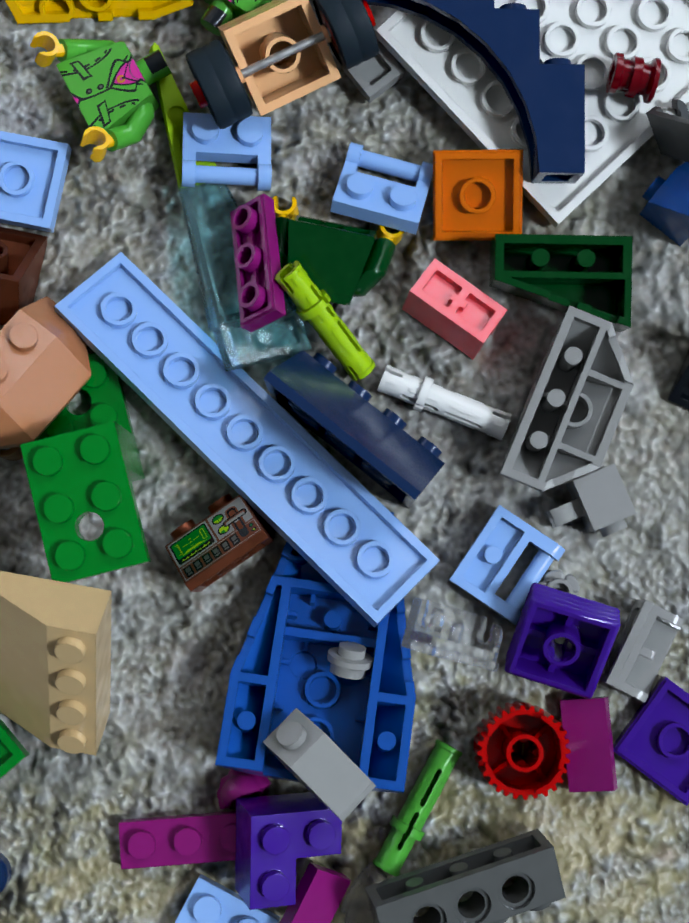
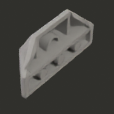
M568 306L545 354L517 422L500 475L543 492L601 468L634 386L624 355L616 339L612 322L573 306Z

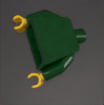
M278 196L272 198L274 199L281 269L290 262L293 264L294 261H299L319 290H325L330 296L331 306L333 303L350 305L353 297L366 296L386 275L395 252V245L401 241L404 231L399 230V232L394 234L389 233L381 225L378 226L377 231L300 216L295 197L292 196V206L285 211L279 210Z

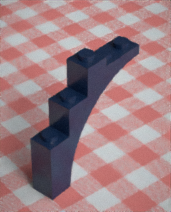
M366 0L368 5L390 7L421 17L454 35L480 57L503 86L518 115L528 148L531 183L575 184L585 173V65L571 64V60L566 58H552L544 61V64H540V9H527L526 5L520 3H508L500 8H494V0Z

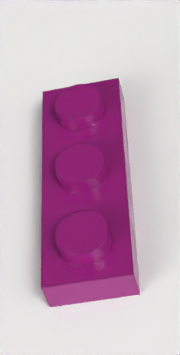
M236 811L126 819L118 823L121 869L235 861Z

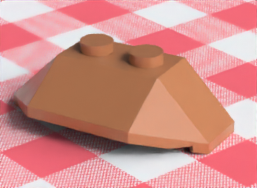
M47 296L19 309L0 330V450L36 441L89 381L92 375L86 343L55 312L54 306L57 303Z

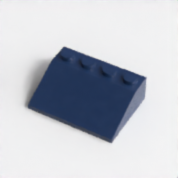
M303 350L271 369L265 375L264 381L270 396L280 406L408 509L445 464L438 458L442 452L433 443L423 436L417 441L403 430L407 424L397 414L388 408L381 413L368 402L372 396L362 386L353 380L346 385L334 375L337 368L318 352L311 357Z

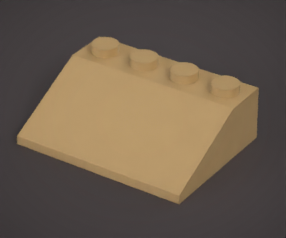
M0 571V712L52 748L61 749L71 754L84 753L96 756L110 714L112 591Z

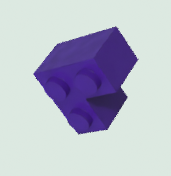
M311 792L236 799L235 889L250 910L296 905V858L341 854L342 821Z

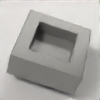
M378 39L379 54L350 69L343 68L345 74L369 103L404 78V70Z

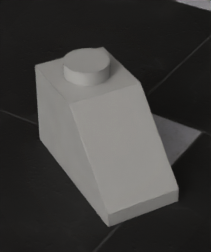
M297 708L263 741L280 763L342 822L376 787L369 777L329 736Z

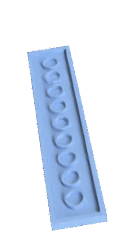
M122 252L117 254L54 306L55 312L76 331L79 337L374 628L440 561Z

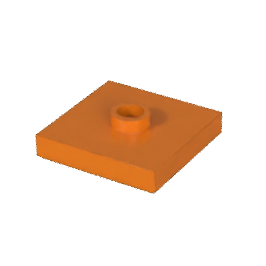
M524 149L433 150V241H491L495 234H522Z

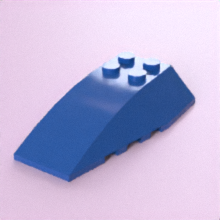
M286 542L276 570L271 576L256 616L252 620L247 637L230 672L215 765L261 777L299 782L263 743L291 712L297 708L325 732L376 785L372 791L404 793L416 701L404 598L374 628ZM344 641L359 643L365 646L366 652L374 658L372 668L367 670L366 677L360 680L338 677L330 672L331 663L327 659L328 650L333 647H339V643Z

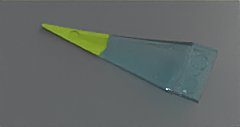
M154 42L149 52L152 53L159 49L162 54L159 46ZM169 74L157 81L156 85L209 332L214 333L225 370L231 371L292 357L303 350L308 352L312 348L303 320L297 315V307L286 291H284L285 316L252 333L241 328L230 212L235 210L238 205L229 188L224 184L195 183V187H182L183 112H189L172 74ZM196 161V165L216 166L215 162Z

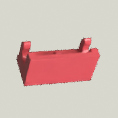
M434 258L411 288L402 307L403 311L472 360L508 311V309L436 258Z

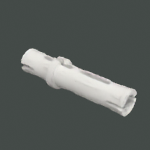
M387 364L377 389L378 392L414 405L413 409L421 412L424 409L436 413L449 420L486 433L500 441L502 440L509 425L511 413L495 409L482 402L434 384V379L426 376L425 379H422Z

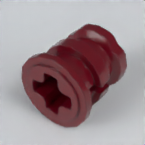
M616 52L607 77L606 93L615 94L616 91H622L624 97L634 98L636 94L642 95L644 103H651L659 83L661 59L654 58L649 64L644 63L643 57L633 56L629 60L625 59L623 53Z

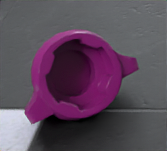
M231 769L228 775L221 778L220 787L217 791L219 808H235L236 799L259 797L262 795L263 790L271 785V781L267 777Z

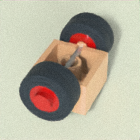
M273 0L218 26L234 65L219 39L213 40L203 47L194 49L186 54V61L195 79L189 85L200 108L208 106L217 126L220 129H224L253 114L245 89L254 109L260 116H263L342 78L329 46L344 69H350L363 61L375 57L379 54L378 42L373 28L376 26V23L366 0H313L317 18L309 0Z

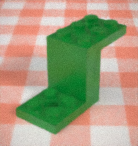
M96 353L88 354L92 375L80 390L90 395V409L82 415H73L67 405L42 433L40 440L20 445L52 580L66 583L151 562L132 487L133 481L145 479L121 379ZM96 513L103 520V532L95 540H85L79 532L80 520L86 514Z

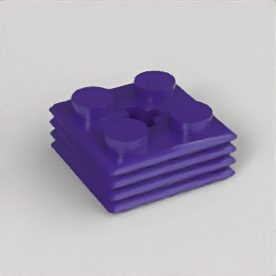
M533 583L506 654L505 672L585 698H592L621 626L620 610L545 585ZM559 637L567 638L563 644L555 642V639Z

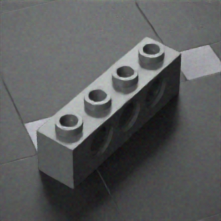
M538 829L365 887L374 923H504L509 917L529 910L540 911L549 907L552 902L566 898L554 846ZM516 876L515 881L511 885L503 887L506 880ZM473 891L472 896L468 900L459 902L462 895ZM430 906L424 915L414 917L419 909Z

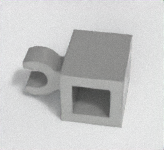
M615 463L567 483L566 486L573 501L546 512L552 528L580 517L587 533L600 530L602 537L628 527L625 518L637 514Z

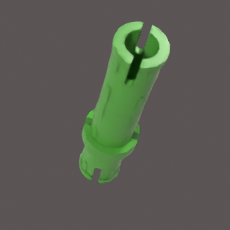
M439 739L436 740V744L416 779L399 815L392 816L389 822L392 828L377 857L373 860L374 865L395 877L399 876L400 870L415 841L422 840L425 834L422 828L438 797L441 795L459 757L463 754Z

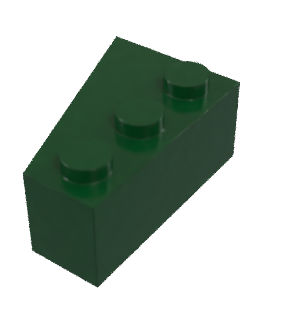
M495 234L490 242L489 286L564 313L569 305L612 322L614 330L621 333L631 328L633 236Z

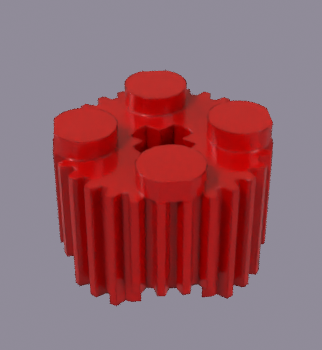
M515 701L511 704L505 703L504 709L500 706L496 707L497 712L495 714L491 711L488 712L489 719L483 718L481 720L484 724L483 727H477L476 729L478 732L474 736L473 751L477 754L474 759L479 765L478 769L489 785H492L497 792L501 791L505 796L510 794L513 799H517L520 795L523 800H527L529 795L536 799L538 794L541 793L546 797L548 796L549 789L557 790L555 784L557 782L562 784L564 780L561 776L563 773H567L564 764L570 763L566 754L571 753V749L565 746L569 743V739L565 737L567 731L560 727L562 725L561 722L544 709L527 702ZM520 740L525 743L530 740L531 745L527 749L531 754L523 760L518 755L513 758L511 757V753L514 751L512 747L517 741Z

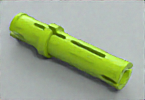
M294 261L293 264L290 262L279 270L275 280L296 305V313L303 321L307 320L353 381H357L358 378L361 380L373 371L375 362L364 351L358 340L334 311L327 292L319 290L299 261Z

